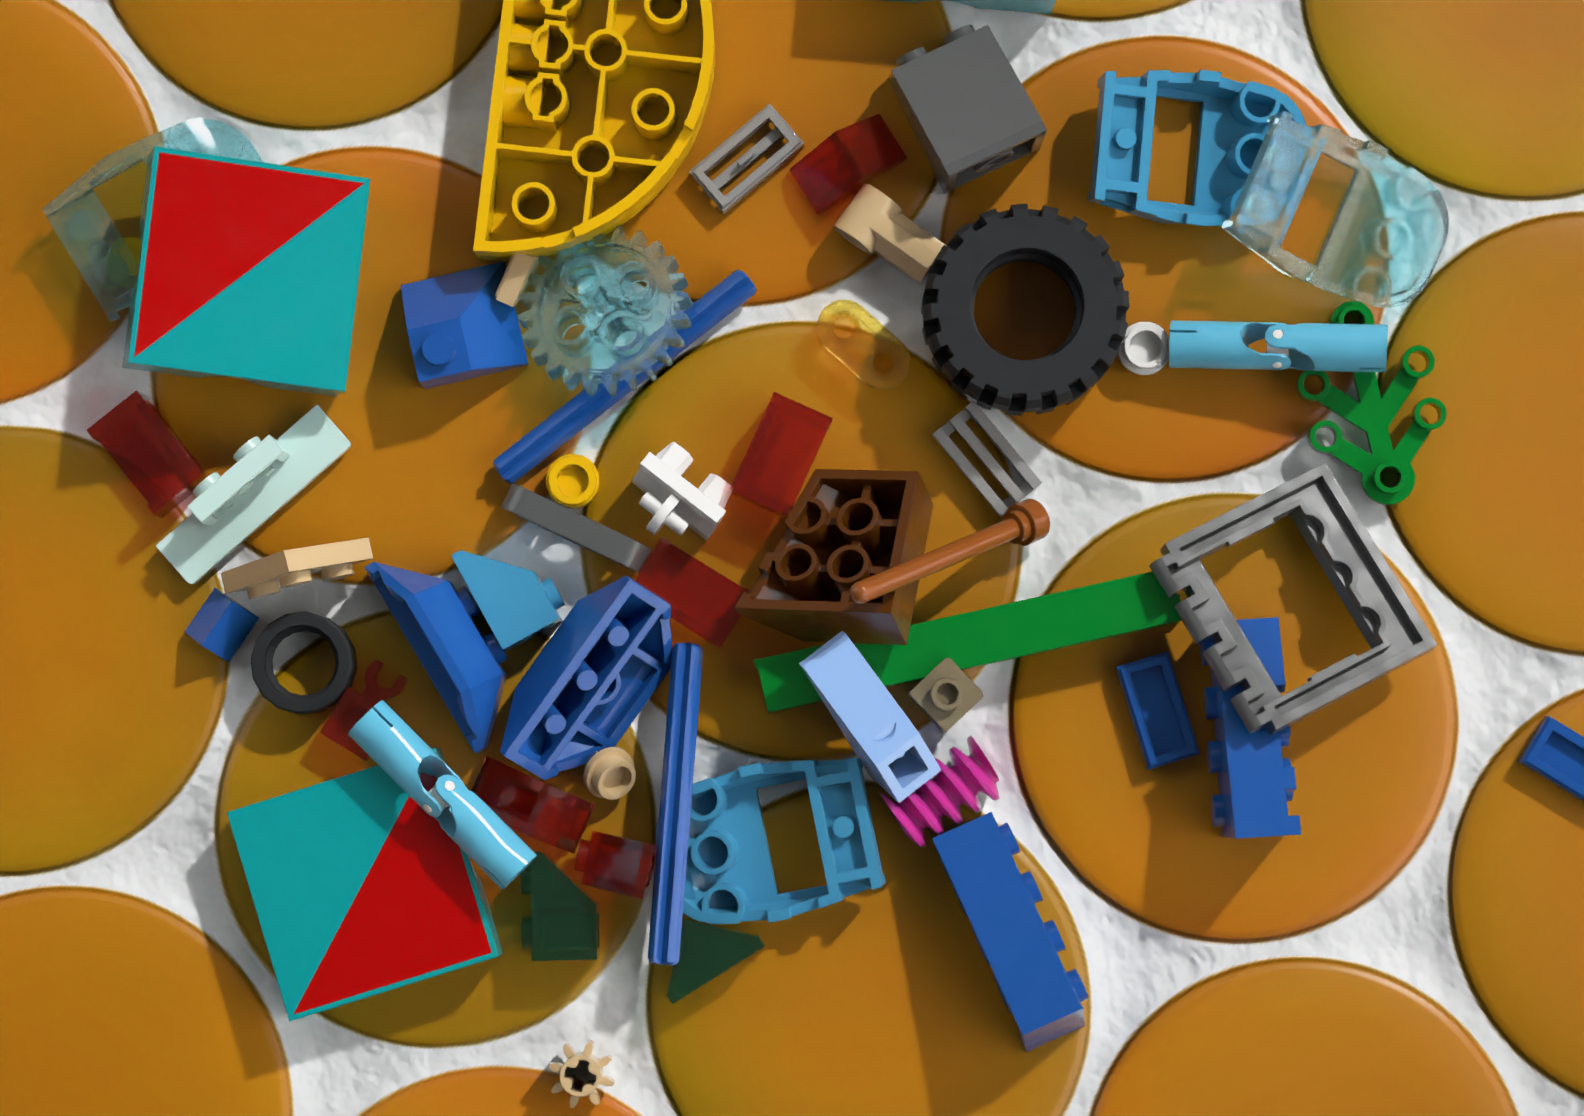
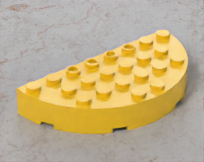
M503 0L473 252L478 260L510 261L512 255L523 253L542 258L578 248L612 232L627 222L660 193L688 155L701 128L709 104L715 66V37L710 0Z

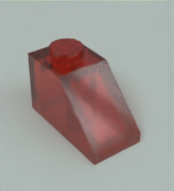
M486 756L471 790L509 827L573 854L586 830L587 823L596 805L567 790L489 756Z
M593 830L591 841L585 839L580 841L574 870L584 872L581 882L583 885L644 899L648 894L657 844Z

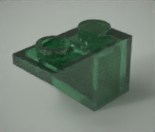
M534 851L537 856L520 873L521 894L531 895V916L522 917V948L532 949V961L599 959V903L546 851Z

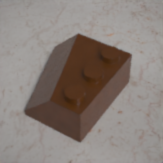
M815 469L785 520L787 525L786 531L773 553L767 551L758 567L761 574L749 594L743 592L735 606L736 612L801 641L828 642L843 631L852 643L907 645L919 580L863 604L855 603L851 599L850 588L858 581L924 554L933 502L919 471Z

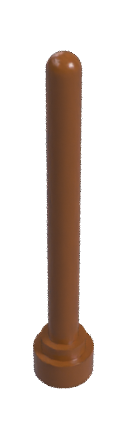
M1026 499L1007 508L999 523L854 583L850 588V597L855 603L863 604L1004 543L1011 542L1022 546L1032 544L1045 538L1049 533L1050 519L1044 506L1035 499Z

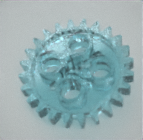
M617 225L611 238H606L604 233L593 237V240L577 244L570 249L557 251L559 257L554 261L548 257L540 256L538 260L545 272L543 275H529L528 281L535 289V292L520 294L519 299L530 310L519 314L518 320L523 328L529 329L521 337L528 348H535L530 355L538 366L546 364L544 370L552 381L563 375V383L568 390L572 391L582 380L583 388L589 396L595 394L599 383H604L610 396H615L618 381L625 380L629 388L635 391L637 390L636 375L642 372L646 377L654 381L657 378L652 365L656 361L668 366L673 364L666 349L668 346L684 347L685 343L680 334L676 332V329L691 327L692 323L688 315L683 313L682 310L692 307L693 302L688 293L681 292L689 284L683 273H676L679 265L673 255L664 257L665 250L661 242L657 240L647 247V239L640 230L628 241L623 227ZM588 275L596 276L594 282L588 288L583 290L574 289L576 282L580 278ZM642 281L647 282V286L642 293L636 296L625 295L631 284ZM564 302H569V303H573V304H574V305H566V306L560 308V305H561L562 303H564ZM608 305H613L614 308H608ZM596 313H603V314H602V316H597ZM651 313L650 317L647 319H641L636 317L644 316ZM575 325L585 326L583 333L573 340L563 339L570 327ZM627 331L637 332L635 339L630 344L620 347L614 345L616 339L622 333Z

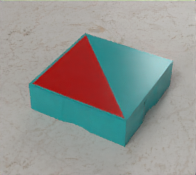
M154 146L148 155L139 226L141 253L138 277L131 292L122 368L195 378L210 376L233 377L262 387L338 396L346 391L370 179Z
M432 748V750L445 762L442 749ZM379 765L227 812L289 1022L492 959L504 953L482 880L476 873L470 857L441 828L440 823L434 817L428 815ZM418 773L424 789L427 792L435 786L438 778L426 773Z

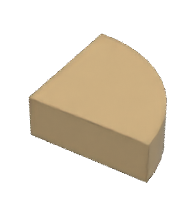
M524 253L512 255L495 294L497 296L496 300L514 307L531 282L541 258Z

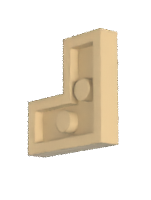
M369 538L283 550L221 573L225 594L247 590L248 598L256 599L280 593V588H289L312 582L311 574L321 573L323 582L352 576L355 574L353 565L373 559Z

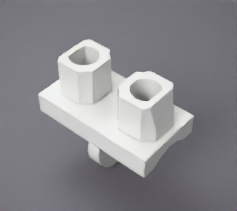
M671 442L656 456L649 452L640 463L639 470L631 481L646 493L638 504L653 515L646 530L656 535L666 525L681 536L690 527L705 540H708L726 513L724 507L733 491V487L721 477L712 473L709 474L698 489L682 477L690 468L693 458L690 453L675 442Z

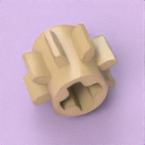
M589 1040L586 1044L584 1052L575 1053L574 1048L569 1043L564 1044L563 1051L568 1058L564 1064L557 1061L550 1062L548 1066L553 1072L560 1073V1081L553 1086L551 1092L558 1093L565 1089L566 1092L571 1094L569 1101L571 1108L576 1106L580 1097L587 1095L594 1105H598L600 1103V1095L596 1090L598 1085L601 1084L608 1087L613 1086L615 1083L612 1077L603 1075V1067L609 1064L612 1056L605 1055L599 1059L592 1054L594 1049V1041ZM581 1060L589 1062V1072L596 1075V1081L588 1080L583 1088L575 1086V1076L567 1073L568 1067L576 1068Z

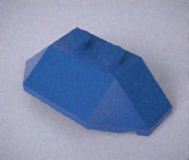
M372 562L364 568L473 752L481 753L489 747L507 676L501 663L509 658L505 651L502 650L493 632L485 636L482 634L474 620V617L481 614V611L466 586L456 590L453 583L448 580L377 562Z
M627 575L578 600L515 688L500 750L502 755L543 780H547L557 776L559 771L588 763L591 757L602 749L615 747L671 669L672 636L669 620L671 618V605Z

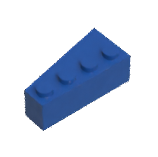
M1279 617L1237 620L1280 693H1284L1286 684ZM1212 638L1200 644L1202 666H1209L1202 653L1215 645ZM1211 670L1212 687H1204L1203 704L1206 720L1214 719L1215 741L1207 742L1208 769L1210 773H1218L1219 794L1211 795L1213 827L1222 828V837L1234 839L1301 835L1300 816H1288L1287 801H1292L1293 791L1297 789L1295 769L1291 767L1289 758H1282V747L1289 746L1290 726L1273 735L1269 734L1266 727L1249 734L1230 702L1233 697L1244 690L1239 684L1228 691H1224Z
M992 812L932 838L935 850L965 916L969 918L972 925L971 929L988 966H991L994 973L993 977L1005 1006L1010 1014H1013L1020 1032L1018 1035L1026 1052L1085 1026L1083 1007L1080 1002L1089 999L1077 970L1065 971L1058 952L1065 950L1066 947L1053 919L1043 923L1035 904L1043 901V898L1030 871L1020 874L1012 855L1019 853L1020 849L1009 824L1006 822L998 826Z

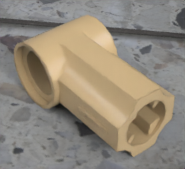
M864 183L836 221L833 228L858 249L870 255L874 252L920 285L932 269L936 256L945 244L901 214L903 212L902 209L892 199L873 186Z

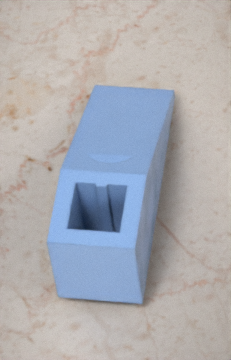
M841 631L799 663L857 757L861 759L869 776L898 803L941 771L940 766L919 732L845 632Z

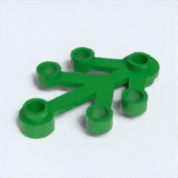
M1358 301L1342 303L1332 312L1329 318V324H1344V317L1347 313H1356L1361 317L1362 324H1374L1371 310L1365 304ZM1413 346L1402 354L1399 362L1400 369L1382 397L1375 372H1352L1358 401L1331 385L1330 379L1324 371H1304L1296 381L1297 394L1303 400L1318 402L1366 433L1371 454L1343 439L1340 427L1329 420H1323L1313 425L1308 432L1307 440L1309 446L1315 452L1320 454L1328 453L1360 473L1361 485L1365 494L1378 504L1394 505L1410 495L1415 485V472L1411 462L1429 433L1439 428L1446 420L1447 411L1440 400L1430 397L1419 401L1412 409V424L1393 449L1388 430L1389 425L1417 381L1428 375L1434 368V355L1424 346ZM1418 353L1425 358L1426 367L1422 372H1415L1409 367L1408 358L1410 354ZM1307 376H1315L1320 379L1322 390L1319 394L1312 395L1305 390L1304 380ZM1431 405L1437 410L1438 418L1434 424H1427L1421 419L1420 410L1422 406ZM1319 428H1328L1332 431L1334 441L1331 446L1324 447L1318 444L1315 435ZM1384 468L1393 469L1397 473L1398 482L1392 488L1384 486L1380 481V473Z

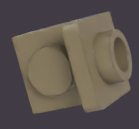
M945 658L924 679L916 684L907 695L943 733H946L982 699L983 692L952 659Z

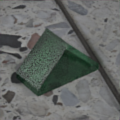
M685 918L681 931L679 962L673 965L667 996L671 1003L674 1004L763 948L765 943L761 936Z

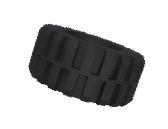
M1027 204L1011 205L1007 211L997 212L995 208L980 214L979 220L970 225L965 223L954 233L946 246L943 245L928 274L921 307V314L923 316L922 332L925 345H929L933 355L932 361L939 373L943 372L951 381L950 386L960 395L965 393L977 400L976 404L985 409L991 410L993 407L1005 410L1007 415L1021 416L1023 412H1036L1038 415L1051 412L1063 404L1069 405L1079 399L1091 387H1094L1118 355L1119 347L1125 338L1128 326L1126 313L1130 307L1129 291H1124L1122 279L1125 275L1119 260L1115 262L1112 260L1107 252L1110 246L1101 235L1095 238L1085 229L1087 226L1086 222L1076 216L1069 220L1057 215L1059 211L1057 208L1043 205L1041 210L1028 209ZM1017 261L1037 263L1055 272L1068 286L1074 302V322L1068 338L1051 354L1034 360L1011 359L993 350L980 335L974 318L975 296L984 279L997 268Z

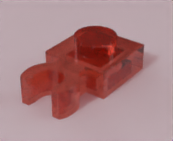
M379 660L373 661L365 672L366 688L361 694L355 689L348 687L320 731L321 734L365 761H368L370 756L348 735L349 731L381 700L386 702L388 699L399 696L405 690L408 681L407 677L400 674L393 686L382 688L377 682V675L382 670L384 663Z

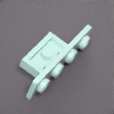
M318 405L314 406L277 440L270 435L262 441L258 436L253 437L233 455L237 463L222 476L218 472H214L196 486L192 492L196 499L187 506L192 514L160 541L156 547L188 583L196 584L350 449L351 442Z

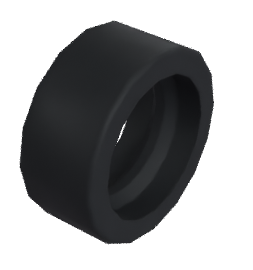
M309 612L285 614L265 627L255 641L251 655L253 680L260 693L274 706L296 714H311L323 712L342 700L352 687L357 670L355 647L343 628L330 618ZM308 631L319 634L329 642L335 654L336 667L332 679L325 688L314 694L298 695L289 692L279 684L274 675L272 660L276 648L284 638L293 633Z

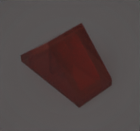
M876 114L835 131L791 167L789 171L816 214L819 215L859 190L864 183L869 184L906 161L907 156L881 115Z

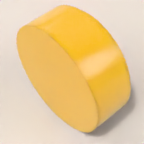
M568 454L558 458L551 464L546 476V486L551 497L559 505L571 509L582 508L590 504L597 496L600 489V475L595 465L588 458L578 454Z

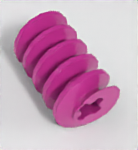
M972 736L967 738L970 755L967 756L956 747L950 748L951 767L935 758L941 771L900 803L897 801L893 802L887 796L880 793L906 836L922 848L927 845L924 834L925 827L941 835L945 833L942 821L944 815L958 825L963 822L960 805L963 803L976 813L981 811L978 796L980 792H983L994 801L1000 799L996 784L999 778Z

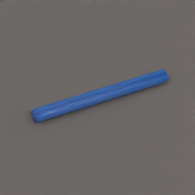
M741 270L734 271L495 458L493 462L494 468L508 484L515 483L755 295L757 290L753 282L745 272Z
M676 643L672 647L648 946V960L657 965H676L679 962L703 661V649L695 643Z

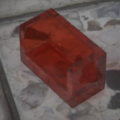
M137 390L87 429L89 435L94 440L100 442L149 503L147 505L148 509L157 517L163 518L192 495L196 486L209 476L147 396Z
M774 392L729 489L732 492L731 494L787 519L826 433L830 430L833 418Z
M661 537L635 579L636 582L671 605L670 619L721 650L742 617L735 610L736 604L743 592L749 594L751 591L746 587H741L682 551L664 537Z

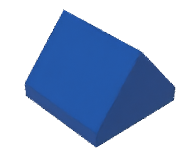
M214 588L184 632L201 646L230 662L260 618L219 589Z

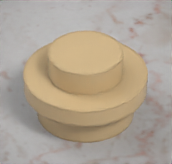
M608 747L597 752L588 761L583 773L585 787L594 796L609 800L618 799L627 794L633 787L636 779L633 759L625 750L619 747Z

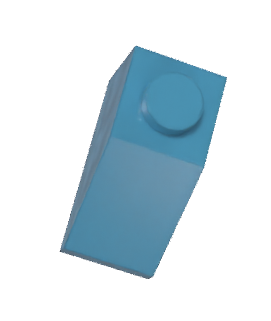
M462 550L451 555L502 650L508 652L563 621L557 610L565 606V603L550 577L541 582L539 576L534 571Z

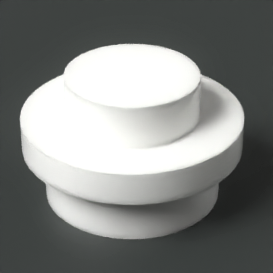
M1152 322L1132 324L1127 328L1125 338L1118 350L1121 363L1127 370L1137 375H1151L1160 371L1169 360L1168 334L1163 328Z

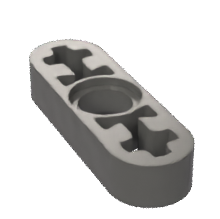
M511 483L500 506L502 509L639 574L652 550L621 533L514 483Z

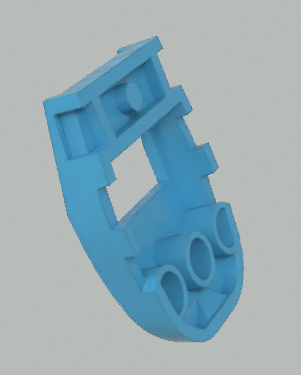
M1201 69L1197 73H1171L1170 70H1148L1141 77L1116 78L1117 71H1106L1098 79L1097 88L1100 89L1091 188L1087 194V201L1158 223L1198 226L1265 224L1283 217L1297 203L1305 183L1308 130L1300 109L1286 94L1267 85L1253 81L1245 84L1221 77V72ZM1156 97L1201 103L1192 205L1147 200Z
M847 758L846 760L830 761L806 760L765 764L756 763L740 766L738 770L694 783L683 913L696 921L708 924H739L741 921L768 920L771 923L790 919L792 916L837 903L845 897L869 888L874 890L882 887L886 883L885 874L882 872L861 759ZM806 779L827 885L778 894L758 788ZM657 821V826H656V845H657L658 821Z

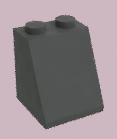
M972 25L961 27L943 38L946 45L928 53L924 47L914 49L899 57L895 61L898 67L891 70L890 83L944 194L1039 150L1047 131L1040 115L988 25L978 30H974Z

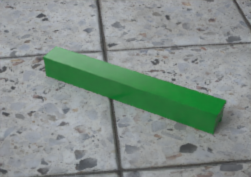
M1147 572L910 625L907 645L853 644L883 685L889 687L924 679L945 658L952 659L961 670L1177 623L1182 620L1174 607L1181 602L1180 595L1169 599L1154 573ZM823 645L753 660L755 669L759 671L768 713L822 702V699L799 663Z

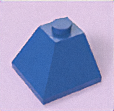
M504 261L401 285L409 342L419 383L425 389L529 365L516 308L496 300L497 296H495L506 270Z

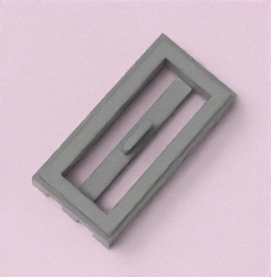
M769 103L689 171V175L702 187L706 195L715 202L718 209L725 214L804 147V142ZM770 121L775 126L770 133L713 181L707 177L706 174L767 122ZM782 137L788 141L785 146L727 195L724 196L720 192L725 185Z
M972 401L964 410L955 415L932 435L999 517L1006 513L1008 507L1020 502L1042 483L975 401ZM972 418L1024 480L1025 484L1018 488L965 424L966 421ZM955 430L1010 495L1003 502L949 438V435Z

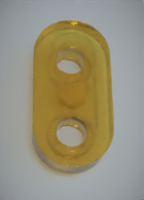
M837 300L828 304L822 310L818 318L817 334L822 345L873 389L886 391L894 389L903 383L909 373L911 360L908 349L896 336L854 301ZM839 320L850 321L854 327L853 334L847 338L838 337L833 330L835 323ZM880 355L889 356L893 361L894 367L888 373H879L873 367L874 359Z

